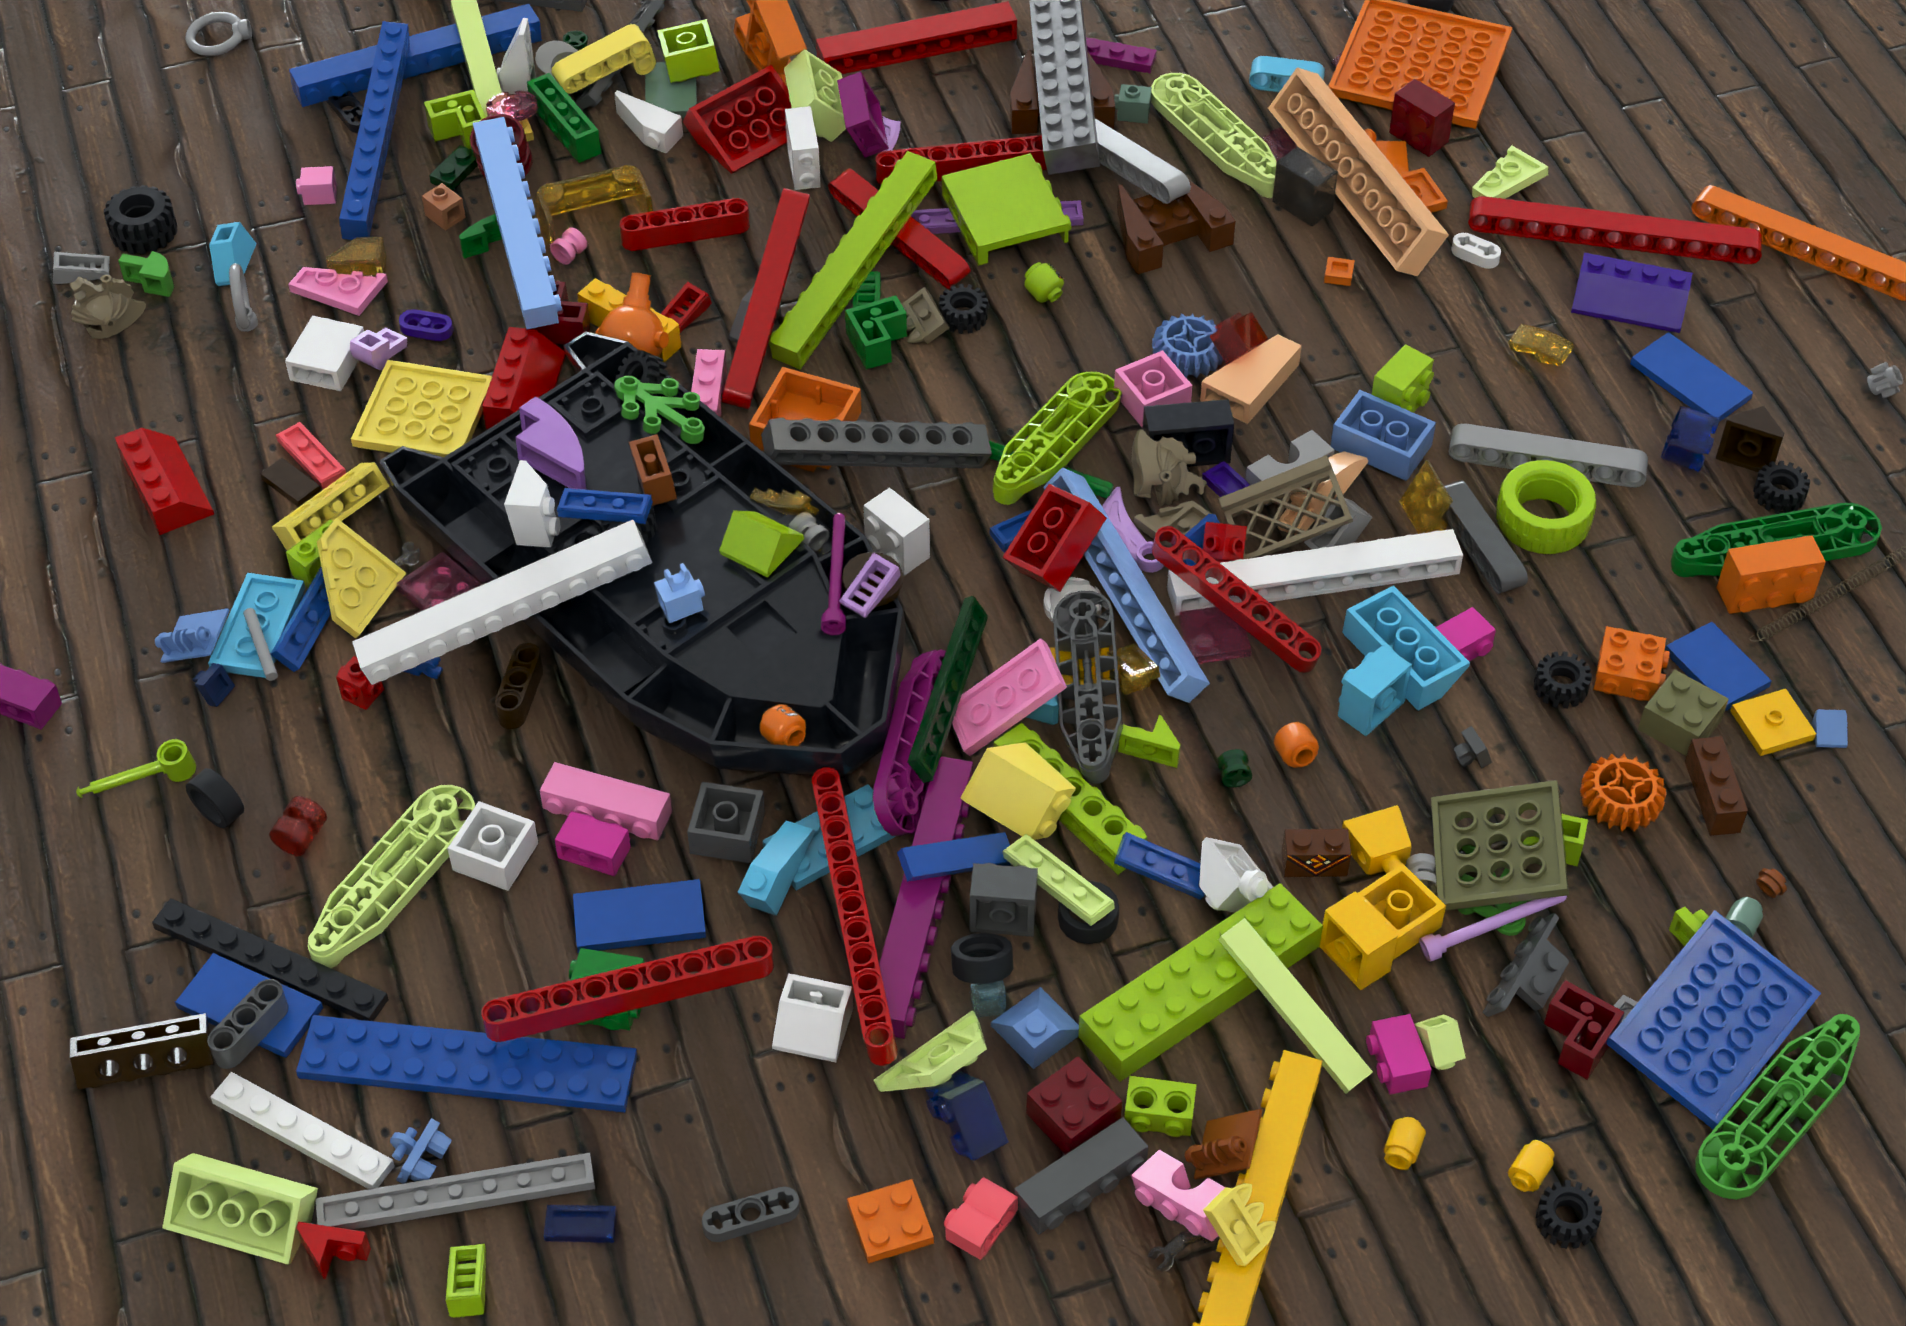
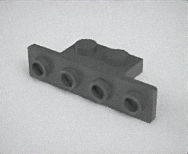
M1555 913L1543 918L1539 916L1531 922L1528 927L1529 934L1514 951L1515 958L1501 972L1500 977L1502 980L1487 996L1486 1000L1488 1003L1482 1012L1485 1016L1490 1017L1505 1011L1515 993L1534 1011L1544 1007L1569 963V960L1547 940L1559 919Z

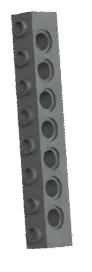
M775 418L769 419L761 434L764 453L778 465L983 468L992 454L986 425L974 424L972 422L948 424L947 422L921 423L920 421L903 423L892 420L868 422L867 420L841 421L839 419L820 421L810 418L802 420Z

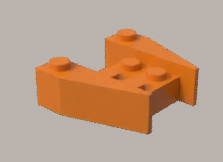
M746 0L751 8L750 13L735 18L734 34L743 51L758 71L772 65L787 86L784 67L791 62L790 56L799 54L804 49L807 50L788 1Z

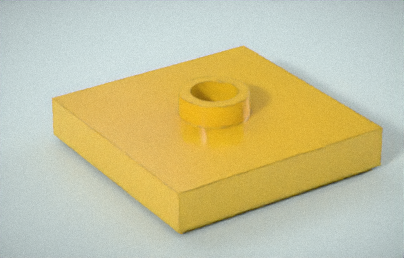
M1786 688L1732 704L1730 710L1759 756L1813 741L1817 734Z

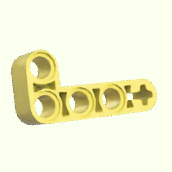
M630 24L561 59L554 64L551 71L559 85L567 94H570L628 64L632 65L637 74L646 75L655 68L656 60L651 44L637 25Z

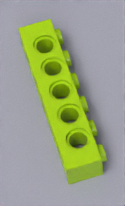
M1022 722L994 741V747L1026 742L1076 787L1070 798L1071 803L1069 807L1062 812L1058 820L1117 875L1126 870V868L1115 864L1114 861L1122 836L1126 832L1147 840L1146 833L1139 825H1134L1128 820L1118 806H1113L1107 801L1097 787H1092L1085 781L1076 768H1071L1062 760L1060 754L1055 749H1050L1042 742L1040 736L1034 730H1029Z

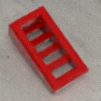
M687 282L661 314L675 320L679 324L681 333L704 313L712 302L708 293ZM685 306L689 309L686 311L682 307ZM676 312H678V313H680V314L683 315V316H682L681 318H679L678 316H676V315H674V314H675Z

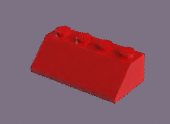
M516 327L508 328L482 405L486 429L493 427L518 411L519 407L535 396L539 398L557 386L566 353L537 330H526V328Z
M139 428L114 437L121 460L159 535L214 515V511L175 437L145 428Z

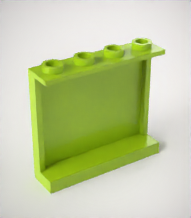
M1031 153L942 176V196L978 266L988 263V251L1056 233L1060 234L1064 243L1068 242V231L1071 230L1070 218L1068 215H1064L1059 198H1055L1052 193L1050 181L1045 180L1040 163L1035 162Z

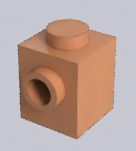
M443 183L422 195L425 216L445 231L466 218L462 197Z

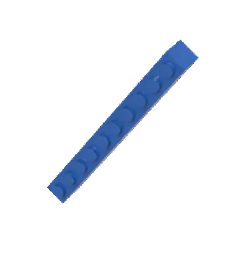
M530 4L481 16L491 55L508 49L523 18H528L531 43L542 41L540 20ZM456 24L409 36L410 48L403 79L466 62ZM377 45L289 69L292 89L301 106L305 107L327 101L328 97L331 96L341 97L348 91L355 93L368 89Z
M382 21L339 217L342 239L369 242L410 48L408 24Z

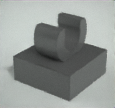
M1470 726L1462 731L1465 743H1461L1453 749L1462 767L1471 764L1474 760L1477 761L1481 768L1491 764L1492 760L1489 752L1474 728Z

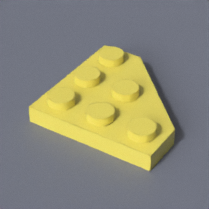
M336 518L317 541V547L332 621L356 639L405 576L406 572Z

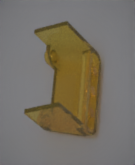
M623 165L562 181L547 183L538 189L534 197L535 211L549 246L556 240L552 215L631 196L636 197L642 213L653 211L652 198L640 170L632 165Z

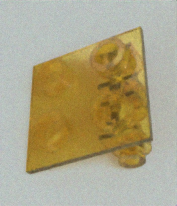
M1426 460L1399 500L1418 534L1447 530V524L1442 520V517L1453 502L1429 460Z

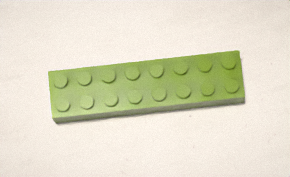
M1279 883L1267 891L1261 898L1250 902L1079 1016L1078 1037L1116 1079L1121 1082L1258 989L1219 942L1218 939L1221 935L1245 918L1288 969L1320 947L1323 925Z

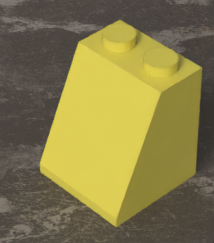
M1025 742L987 748L960 798L1020 836L1027 834L1032 839L1037 840L1048 838L1054 833L1057 828L1056 823L1062 812L1069 807L1071 803L1070 798L1076 787Z

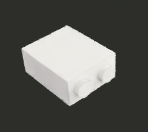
M312 316L285 360L290 381L341 391L359 361L351 354L350 341L364 332L363 326Z

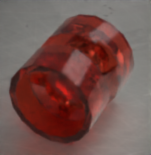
M302 796L293 797L285 808L283 816L277 820L269 833L270 839L284 852L294 856H302L313 842L314 836L319 833L327 821V814L316 802Z

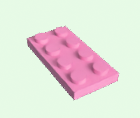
M1040 638L961 695L952 725L963 752L971 756L1067 688L1050 648L1044 640Z

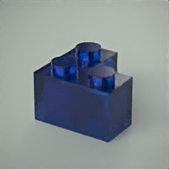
M958 1071L946 1083L925 1088L929 1097L926 1104L931 1115L935 1119L937 1118L950 1125L953 1132L951 1142L959 1155L962 1154L975 1161L1009 1143L984 1081Z

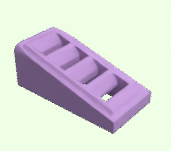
M873 553L839 600L840 604L866 618L901 576L899 567ZM878 571L881 574L885 575V577L881 579L880 577L874 575V573ZM870 579L879 585L875 588L868 584L867 581ZM864 588L873 594L869 597L859 590ZM856 596L865 601L866 604L862 607L851 599Z

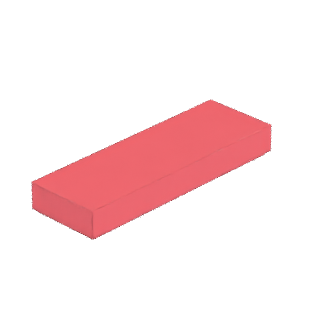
M301 422L276 434L277 441L322 489H325L346 474L345 468Z

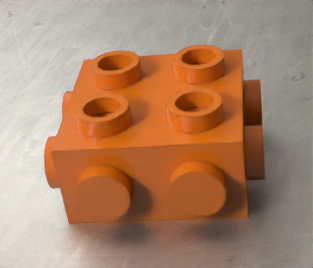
M1606 626L1601 643L1593 690L1649 702L1666 679V674L1661 673V668H1667L1670 651H1665L1666 638Z

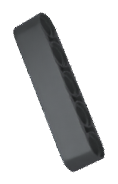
M1459 480L1435 488L1433 490V500L1438 511L1450 528L1454 530L1456 537L1492 589L1497 594L1526 585L1528 577L1524 565L1468 485L1463 480Z

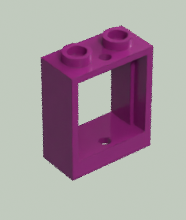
M858 72L837 80L846 129L864 157L866 158L889 149L880 101L863 74Z

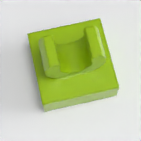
M1684 906L1675 911L1669 931L1685 946L1709 916L1702 909L1692 914Z

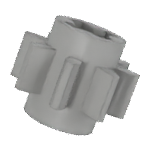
M1884 362L1870 369L1872 375L1867 377V383L1874 395L1881 393L1883 398H1887L1900 392L1898 386L1903 384V377L1896 365L1889 367L1888 363Z

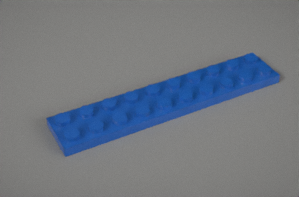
M313 1015L296 1073L299 1079L625 1113L638 1055L636 1048L531 1037H520L504 1042H495L490 1040L486 1033Z

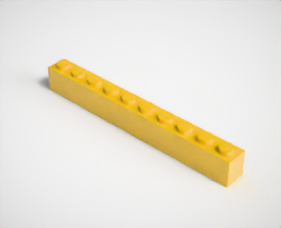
M1283 1050L1280 1062H1273L1269 1080L1274 1081L1272 1090L1265 1088L1261 1108L1265 1109V1113L1260 1119L1251 1165L1247 1169L1246 1174L1239 1173L1236 1186L1243 1183L1252 1184L1251 1196L1245 1206L1254 1202L1264 1203L1263 1214L1257 1225L1265 1221H1275L1277 1224L1319 1082L1323 1060ZM1219 1237L1216 1252L1221 1253L1219 1263L1212 1261L1207 1282L1212 1283L1209 1293L1203 1291L1198 1307V1312L1203 1313L1200 1324L1194 1322L1192 1326H1247L1272 1239L1246 1266L1236 1264Z

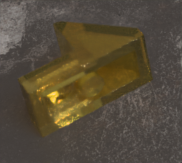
M1136 644L1117 649L1120 688L1125 695L1150 687V680L1160 677L1159 666ZM1113 651L1107 652V656H1113Z

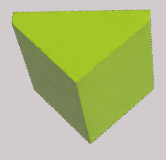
M733 510L719 552L721 555L768 578L804 540V535L758 512Z

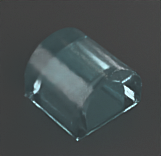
M1003 980L986 984H970L972 1011L975 1012L977 1017L999 1015L1006 1012V991Z

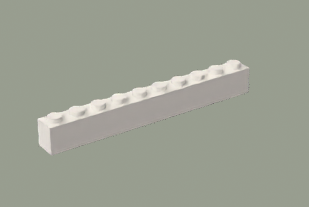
M634 520L628 521L352 642L360 669L371 685L376 684L435 657L442 656L458 647L470 644L474 640L497 632L520 620L527 619L543 610L555 607L559 603L582 595L605 583H610L628 573L640 570L642 567L652 563L643 537Z
M1449 529L1305 551H1294L1278 555H1266L1243 560L1238 559L1220 564L1268 602L1457 575L1460 574L1463 553L1454 530ZM1168 571L1167 591L1175 616L1219 610L1172 571ZM1206 578L1211 584L1219 583L1215 578ZM1229 596L1233 602H1242L1237 596Z

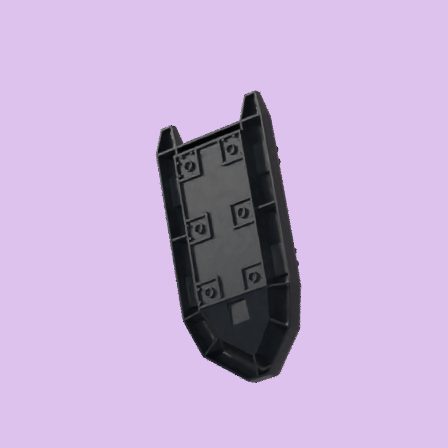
M584 332L565 344L566 356L577 374L543 394L539 399L561 414L576 434L583 453L586 490L644 494L634 466L629 442L658 434L672 475L677 499L653 506L657 530H654L655 535L653 538L648 536L649 542L645 544L652 560L651 564L619 577L610 583H605L589 590L582 595L559 603L555 607L543 610L522 621L585 678L590 686L599 691L608 703L613 704L635 726L718 769L813 776L818 769L830 767L838 771L840 778H845L884 749L895 705L906 633L904 612L898 598L887 605L875 607L866 618L841 604L840 609L846 616L845 631L839 635L824 633L821 630V616L828 609L833 517L837 512L701 401L699 408L694 411L686 410L685 408H672L685 418L694 417L702 421L705 427L704 438L697 444L683 441L680 437L681 428L657 413V416L661 419L660 431L656 434L645 432L643 430V420L645 417L643 405L639 404L638 418L634 420L625 419L621 415L624 401L617 397L614 384L616 375H620L621 372L617 370L618 367H623L624 365L622 362L624 357L629 359L628 354L630 352L635 353V350H638L628 341ZM668 375V376H665L664 379H666V378H672V377ZM679 384L678 394L673 397L683 398V395L689 391ZM657 394V396L668 397L663 394ZM520 410L445 457L402 446L379 460L383 473L406 513L482 584H486L603 533L600 520L558 517L557 507L564 488L568 487L534 469L547 484L550 497L554 498V511L556 518L560 519V532L558 536L554 537L551 547L516 545L504 503L520 461L518 460L516 436L523 432ZM733 510L758 512L787 527L797 515L802 512H809L815 518L817 525H823L829 531V538L821 549L814 552L805 543L801 542L768 578L721 555L719 552ZM846 519L843 569L849 560L857 555L874 552L867 537ZM684 563L693 579H699L703 586L705 596L701 600L704 610L669 623L658 602L654 582L665 578L664 570L666 569L670 571L671 575L679 573L681 570L680 564ZM843 586L841 589V598L845 593ZM779 704L788 705L806 723V735L803 742L799 746L772 745L760 733V722L765 711Z

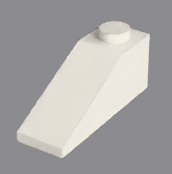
M528 18L522 19L504 55L501 68H497L496 73L499 83H501L502 94L528 95L527 81L536 78Z
M618 90L614 93L617 114L644 145L667 153L683 137L682 117L680 115Z

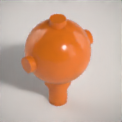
M632 273L629 292H627V296L623 299V305L607 314L595 334L628 341L636 349L659 357L663 348L667 347L669 337L664 332L660 319L650 310L651 301L649 300L648 292L651 276L642 273Z

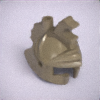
M106 274L101 276V284L93 285L90 280L87 281L86 278L83 279L82 277H78L76 281L70 283L76 299L71 311V315H73L72 321L83 324L92 339L108 338L120 333L131 326L144 312L146 303L132 298L134 291L131 289V285L125 283L123 279H112L110 275ZM89 325H100L101 330L93 329Z
M1140 429L1137 432L1133 441L1131 458L1134 496L1151 498V486L1154 485L1157 500L1161 507L1165 503L1167 505L1172 504L1173 500L1178 501V495L1181 492L1188 495L1191 484L1196 485L1197 494L1202 495L1204 493V486H1206L1207 482L1201 476H1197L1195 473L1192 474V472L1187 470V464L1196 463L1194 452L1188 453V449L1184 447L1183 442L1177 441L1173 437L1165 438L1162 436L1159 441H1154L1144 430Z

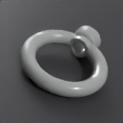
M213 12L196 19L189 26L185 40L189 49L194 53L203 56H217L234 49L242 39H252V28L249 19L241 20L238 16L228 12ZM215 22L232 24L233 35L221 44L204 46L196 41L197 33L208 24Z
M234 263L229 269V279L235 323L239 330L251 331L257 327L258 319L250 307L242 267Z

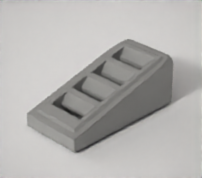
M54 252L53 284L72 283L78 277L86 278L88 281L100 279L101 276L106 274L109 275L110 256Z

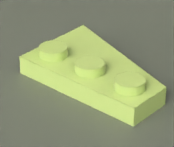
M1511 145L1507 150V155L1497 160L1496 167L1492 171H1487L1472 187V196L1474 198L1485 196L1506 199L1548 176V166Z

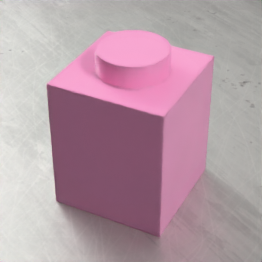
M333 166L301 168L300 179H296V190L298 195L302 194L304 205L336 204L337 182Z

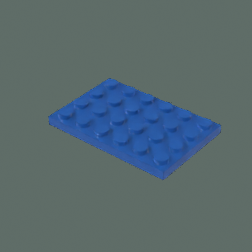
M1714 910L1610 1035L1607 1045L1711 1129H1714L1812 1006L1821 992Z

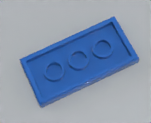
M1669 332L1631 358L1630 364L1713 425H1716L1752 399L1753 392Z
M700 879L573 894L578 953L580 948L600 951L706 938Z
M213 953L175 1001L178 1009L191 1015L206 1013L208 1023L217 1026L259 982L270 978ZM281 984L289 1006L288 1012L258 1046L287 1058L309 1028L312 1016H318L323 1009L321 1001Z

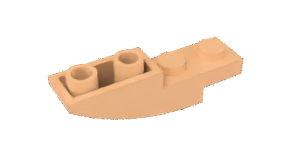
M1346 451L1329 457L1343 495L1369 462L1367 457ZM1331 480L1319 483L1315 492L1328 497L1333 487ZM1301 492L1292 494L1290 497L1291 504L1301 508L1307 495ZM1312 497L1306 510L1319 515L1325 502ZM1286 509L1279 521L1292 526L1298 512ZM1303 515L1297 528L1307 531L1316 519ZM1278 526L1279 530L1287 533L1289 532V530H1286Z

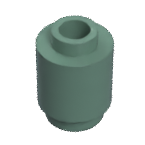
M1742 897L1732 904L1725 918L1752 939L1763 919V908L1757 900L1751 897Z

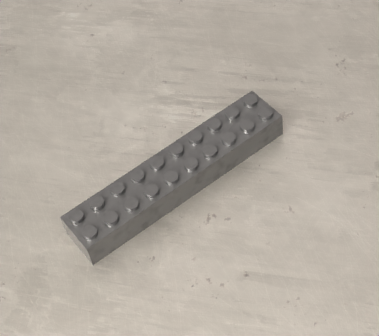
M1029 0L1042 144L1048 175L1099 167L1100 160L1082 0Z

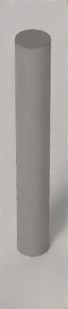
M248 608L243 614L265 677L269 681L275 680L278 674L255 609Z

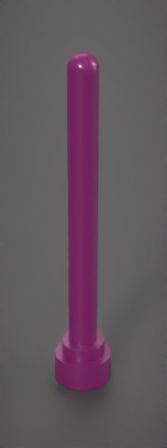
M836 513L833 517L828 609L821 616V630L829 635H839L846 629V616L840 609L841 604L839 602L842 589L845 516L842 513Z

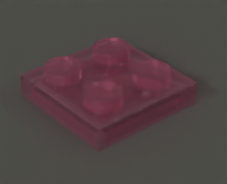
M441 552L397 582L398 591L421 611L480 586V582L444 552Z
M1217 607L1179 612V622L1186 645L1198 664L1251 656V646L1246 630Z

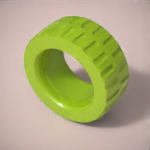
M1550 460L1526 462L1511 470L1502 482L1496 507L1497 523L1502 533L1520 548L1540 554L1566 552L1578 546L1587 537L1595 515L1596 494L1590 481L1577 469L1567 464ZM1535 499L1550 500L1561 505L1567 510L1569 515L1557 519L1542 518L1528 512L1522 504Z

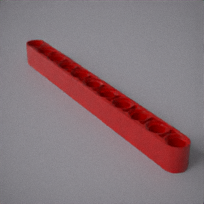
M1485 196L1476 197L1470 203L1468 224L1472 230L1477 232L1739 264H1754L1762 257V235L1758 230L1752 228Z
M823 767L813 774L812 785L861 1029L870 1061L875 1065L885 1066L892 1063L898 1055L895 1034L840 776L834 768Z

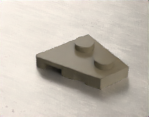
M1192 500L1181 503L1176 507L1161 508L1158 514L1144 518L1143 514H1138L1134 517V525L1153 539L1157 530L1164 526H1172L1185 535L1204 517L1212 513ZM1161 541V542H1160L1161 545H1163L1164 547H1172V546H1173V545H1172L1170 542H1168V541Z

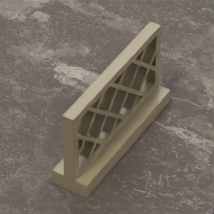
M1327 455L1218 498L1228 524L1235 525L1233 517L1243 513L1252 516L1247 526L1245 543L1248 537L1262 542L1258 550L1246 554L1244 549L1243 559L1273 554L1353 522ZM1331 480L1333 487L1328 497L1315 492L1319 483ZM1296 492L1307 495L1301 508L1288 503L1291 495ZM1335 494L1337 495L1339 501L1333 499ZM1312 497L1325 502L1319 515L1306 510ZM1269 503L1279 505L1274 518L1260 514L1264 505ZM1330 504L1342 508L1345 515L1335 520L1324 517ZM1285 508L1298 512L1292 526L1279 521ZM1303 515L1316 519L1312 529L1304 531L1297 528ZM1257 519L1271 523L1265 536L1251 532ZM1276 526L1289 530L1286 538L1279 542L1270 539Z

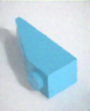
M790 821L783 823L752 861L738 890V894L749 907L777 916L813 838L814 829Z

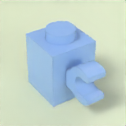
M684 563L680 564L681 570L679 573L671 575L670 571L666 569L664 570L665 578L654 582L658 602L669 623L704 610L701 600L705 596L703 586L699 579H693Z

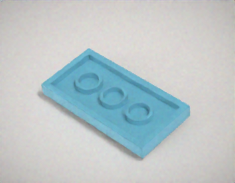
M247 573L210 657L209 667L212 663L221 664L227 673L266 678L243 612L248 608L255 609L271 653L301 601L306 589L304 581ZM271 655L272 660H273V662L275 663L276 658H274V657Z
M869 784L845 796L857 857L896 837L886 832L878 821L874 810L873 789ZM818 811L796 822V824L814 829L815 833L791 885L795 890L830 872ZM775 834L762 840L763 848Z

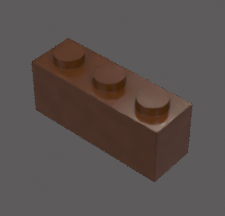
M1722 736L1692 739L1685 764L1709 835L1741 833L1748 809Z

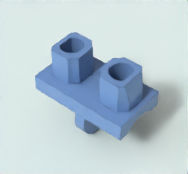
M431 1118L417 1142L414 1140L417 1131L411 1127L407 1129L405 1134L395 1132L392 1135L390 1143L395 1148L392 1157L401 1161L404 1154L409 1155L401 1168V1172L396 1179L397 1181L404 1184L408 1179L416 1182L431 1178L437 1166L422 1159L423 1153L427 1151L442 1159L452 1141L445 1134L437 1130L440 1122Z

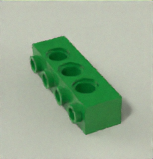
M550 73L527 81L530 106L578 163L601 154L598 129Z

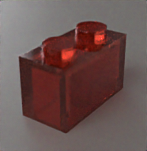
M1239 312L1231 318L1225 319L1215 326L1218 331L1209 336L1226 364L1233 362L1269 340L1252 312L1244 316Z

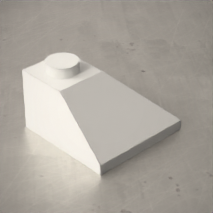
M1206 837L1202 841L1199 887L1206 895V902L1213 909L1234 913L1251 902L1246 900L1244 895L1239 892V882L1242 875L1248 870L1260 869L1240 844ZM1267 879V891L1273 888V885Z

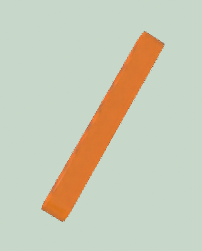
M1706 186L1692 204L1693 214L1701 220L1711 224L1756 229L1761 233L1762 244L1896 299L1906 301V262L1716 186Z

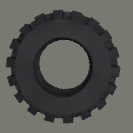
M141 185V187L132 186L130 189L119 191V194H114L111 200L105 204L104 216L111 240L123 252L128 251L130 254L155 252L158 248L167 246V242H171L174 239L173 235L177 234L178 226L171 200L166 195V192L158 190L157 187L152 186L149 188L147 185Z

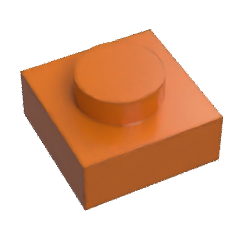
M1328 257L1324 283L1351 286L1355 260Z

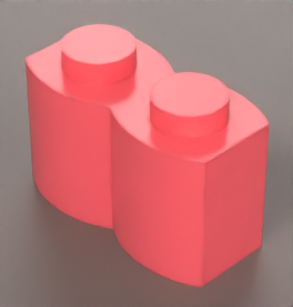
M985 1177L977 1184L972 1183L967 1188L963 1196L964 1203L958 1209L953 1208L944 1221L946 1240L979 1260L988 1253L999 1234L1009 1225L1018 1210V1196Z

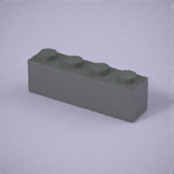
M1122 1117L1014 1188V1195L1018 1196V1211L1038 1235L1047 1229L1053 1230L1057 1228L1066 1216L1075 1210L1077 1212L1084 1210L1089 1206L1093 1198L1101 1193L1111 1192L1122 1179L1132 1175L1147 1161L1148 1145Z

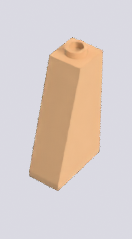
M1277 334L1206 377L1201 384L1200 401L1229 399L1232 416L1248 424L1299 366L1302 345Z

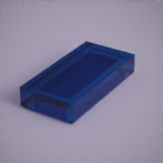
M547 1205L544 1240L550 1242L614 1243L617 1216L616 1206Z

